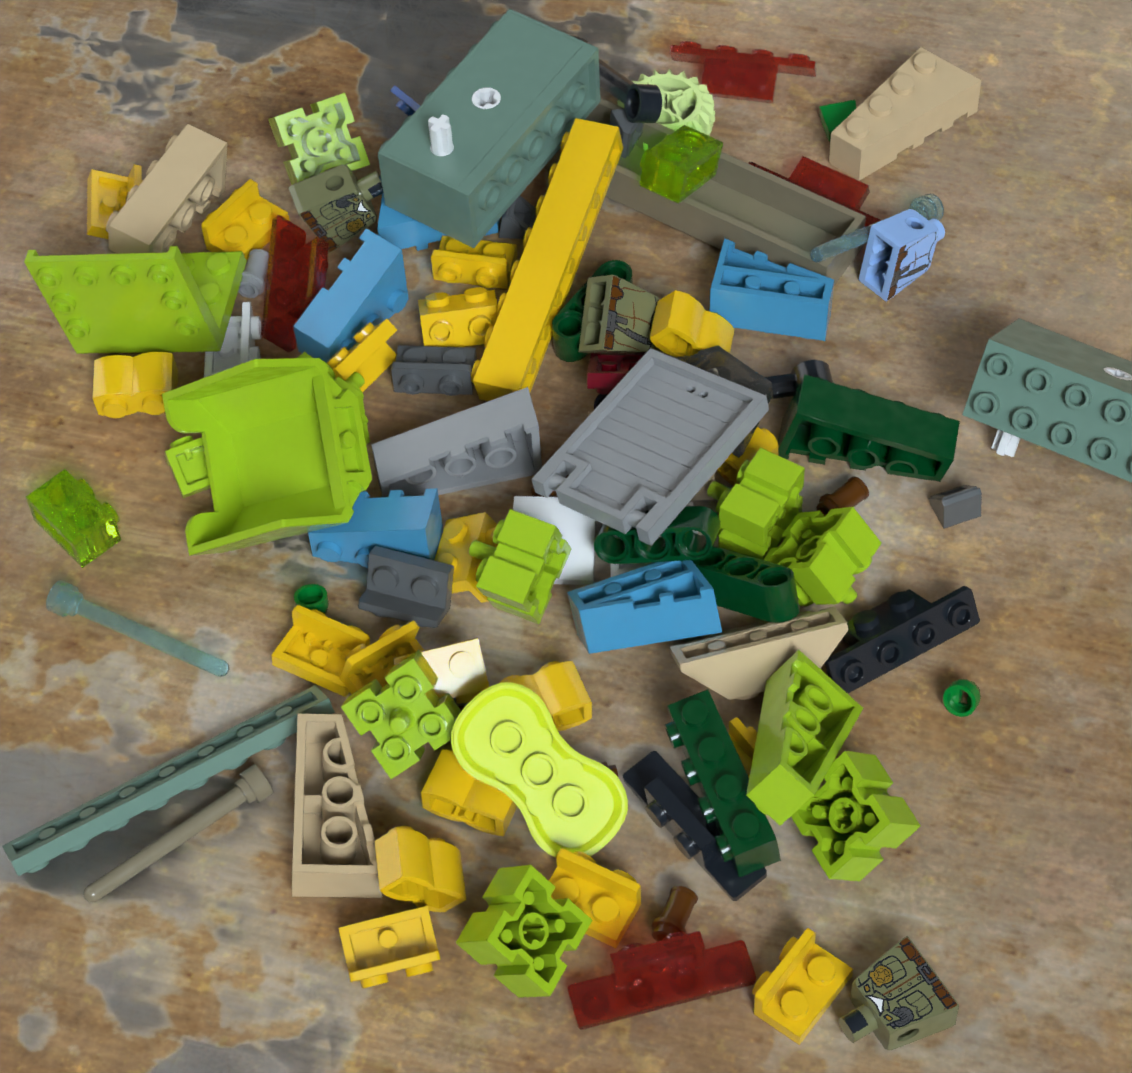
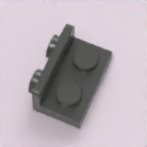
M398 345L396 362H393L391 367L394 392L412 395L419 393L446 394L449 396L459 394L473 395L474 383L471 382V372L477 360L476 348Z
M375 546L369 553L367 589L359 599L358 608L372 612L379 617H392L407 622L414 620L419 627L437 628L451 606L454 566Z

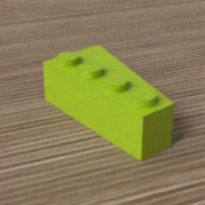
M799 649L766 680L746 796L755 803L756 807L763 814L770 816L780 826L815 795L863 710L860 704Z

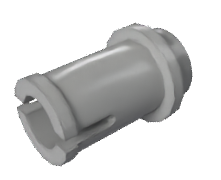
M262 249L250 251L238 290L242 296L255 298L263 293L265 289L264 279L273 260L267 251Z

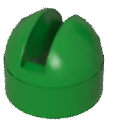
M318 584L304 585L294 594L295 606L300 605L310 610L314 609L324 614L327 613L329 601L327 591L323 586Z
M958 679L952 682L943 694V703L946 709L951 714L959 717L971 715L981 699L979 687L975 682L967 679ZM964 691L968 693L967 704L961 703Z

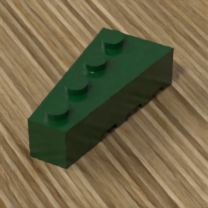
M804 374L782 419L778 437V456L789 459L790 453L809 456V463L825 465L826 458L847 461L850 463V469L863 471L875 466L886 467L887 474L941 482L954 461L960 421L945 417L940 413H931L908 406L900 401L888 400L868 394L860 389L848 388L823 378H815Z

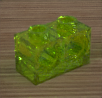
M683 125L671 135L665 136L653 148L645 151L640 161L642 174L639 186L679 204L716 176L723 142Z
M66 469L26 496L34 521L82 568L121 541L117 527L120 519L116 511L109 503L104 502L101 504L96 500L89 484L83 478L76 480Z

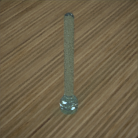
M931 193L915 198L909 209L917 211L927 220L934 218L940 221L944 214L941 200ZM873 224L814 247L810 251V258L814 262H822L866 244Z
M63 580L57 581L47 596L46 609L61 617L78 614L216 676L223 677L229 672V664L226 661L85 600L78 587Z

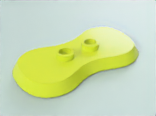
M501 682L480 692L464 707L457 717L451 731V744L458 763L468 774L501 790L517 805L532 837L546 853L556 858L559 850L563 848L572 853L580 851L592 856L617 834L628 812V799L620 779L603 764L585 757L569 746L559 734L547 706L535 692L520 684Z

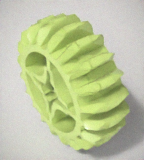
M669 69L666 74H659L654 70L650 77L640 74L638 82L632 81L634 84H651L659 87L662 95V110L656 123L703 143L704 138L710 137L713 122H715L714 100L707 90V85L700 84L697 77L687 79L684 71L674 75ZM618 100L617 105L625 108L624 103ZM643 143V150L648 151V144Z

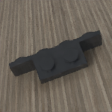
M962 586L932 603L908 589L891 595L887 601L870 610L858 612L851 620L847 621L848 631L842 638L850 646L832 655L825 662L828 676L848 694L977 625L980 622L972 589Z
M657 751L650 752L623 774L624 782L646 805L645 810L653 822L660 828L665 826L674 836L673 840L682 854L688 859L693 857L732 901L739 900L767 877V870L764 867L739 878L732 860L723 861L714 838L720 835L715 822L707 824L697 800L700 797Z

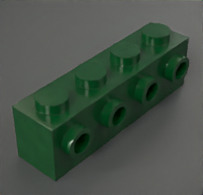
M704 690L667 705L671 722L664 724L673 748L681 747L686 759L681 761V765L690 786L698 784L703 797L697 800L707 824L714 821L720 835L714 838L723 861L732 860L739 878L781 861L777 839L766 815L746 796L749 777L709 690Z

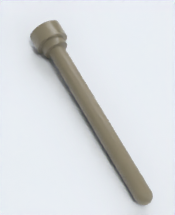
M255 764L239 774L240 779L234 782L235 788L88 885L83 892L84 898L88 902L100 900L244 802L248 804L253 801L260 803L274 793L268 780Z

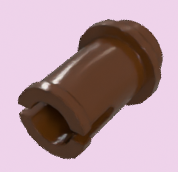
M851 477L832 494L826 493L822 495L816 509L817 511L820 510L826 517L831 509L855 507L869 497V490L860 478Z
M673 886L671 888L661 916L655 918L651 925L654 930L653 938L660 944L668 947H676L679 942L685 940L687 935L685 926L694 905L698 901L696 893L684 886Z

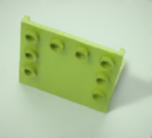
M170 246L169 251L166 253L39 256L36 250H28L24 261L76 354L220 352L242 280V273L247 262L242 251L181 253L178 246Z

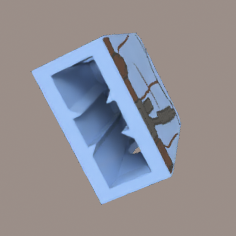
M908 209L873 224L870 229L858 280L884 301L890 300L929 269L936 243L945 236V229L942 223L934 218L927 220L917 211Z

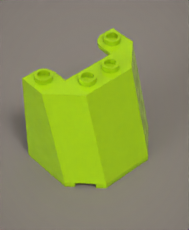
M320 358L253 359L162 393L165 415L170 426L180 433L202 434L215 511L199 513L188 520L185 534L189 556L224 553L349 522L354 513L352 507L360 492L367 490L372 481L358 397L349 388L343 390L328 375L329 367Z

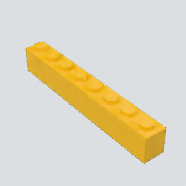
M575 118L570 132H565L561 142L560 159L558 164L553 163L549 172V187L546 194L541 195L537 202L535 223L533 228L529 227L526 230L523 240L524 251L520 260H515L510 274V287L508 292L503 293L499 299L497 320L494 327L490 326L486 332L483 356L481 360L475 361L472 368L471 382L474 383L480 400L491 401L526 387L531 392L553 335L552 321L564 306L623 151L619 127Z

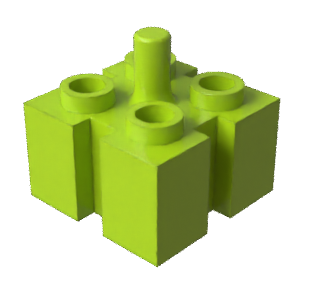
M345 93L310 104L313 114L306 116L302 107L268 119L278 148L287 145L292 159L283 162L291 185L340 165H347L351 171L370 165L361 137L351 138L347 124L355 122Z
M760 448L751 461H744L737 474V483L732 489L713 481L708 487L707 495L718 500L716 512L719 513L721 521L720 530L717 535L719 537V547L762 560L772 548H777L783 539L781 537L783 532L795 516L802 512L803 496H800L799 493L804 487L805 467Z
M854 507L831 509L826 517L820 510L801 512L795 516L781 535L784 540L782 544L777 548H772L763 560L792 569L799 606H809L813 603L815 605L839 604L841 601L844 604H850L857 598V592L852 587L856 580L853 574H859L870 566L872 556L882 543Z
M510 509L506 519H501L494 530L493 543L498 544L497 548L474 540L470 545L469 555L482 560L476 572V581L478 582L476 587L483 595L488 597L487 600L493 607L540 624L552 596L550 591L556 578H560L572 548L565 539H562L563 535L557 526Z
M420 650L389 670L385 676L388 684L382 687L378 680L374 679L347 697L341 706L360 736L369 730L372 732L377 741L371 752L390 779H393L420 761L425 751L423 745L427 742L430 743L434 751L449 742L454 723L461 713V710L449 693L439 698L433 690L439 678Z
M844 751L833 761L825 775L826 783L823 786H819L815 795L798 809L791 818L803 836H813L817 839L818 844L812 849V852L828 879L861 881L884 860L880 854L882 847L897 848L921 825L903 797L889 796L887 793L893 781L876 755Z
M532 865L499 868L482 897L489 907L486 912H475L471 915L456 941V944L480 965L497 964L494 977L518 998L551 996L567 967L560 959L564 951H574L578 948L593 921L570 899H553L550 897L555 886Z

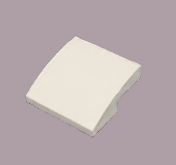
M514 496V511L557 526L563 535L562 539H565L572 548L560 578H556L554 584H593L596 520L561 505L558 497Z

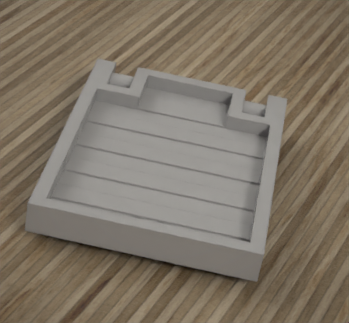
M650 348L534 475L532 483L535 493L547 498L554 490L561 505L624 534L632 527H635L639 540L652 546L769 411L767 396Z

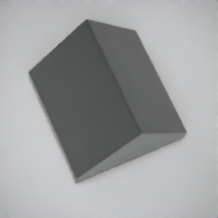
M625 108L611 110L609 125L619 127L623 144L621 157L626 158L630 155L641 137L644 123L629 122L625 114Z
M520 195L502 215L499 238L524 239L526 230L529 227L533 228L536 208Z
M962 485L928 498L943 529L981 517L982 493L977 486Z

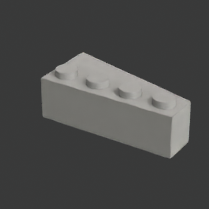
M528 387L371 444L382 497H388L390 490H402L404 496H424L425 489L438 488V495L532 476L542 468L539 424Z

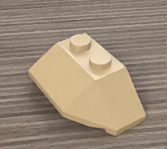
M833 606L823 608L817 612H801L792 620L782 623L761 621L724 630L722 633L704 635L689 640L684 644L671 646L670 651L682 673L729 700H747L756 697L760 692H764L766 680L798 649L821 669L847 633L848 625L836 607Z

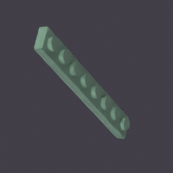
M314 685L10 841L2 847L18 876L26 872H37L46 867L51 859L65 852H74L82 849L90 842V839L105 831H115L124 827L130 821V818L146 810L152 811L163 807L171 797L184 790H194L207 783L209 777L223 770H232L242 766L248 757L263 749L270 750L282 745L287 737L297 732L298 713L333 714L335 711L329 698Z

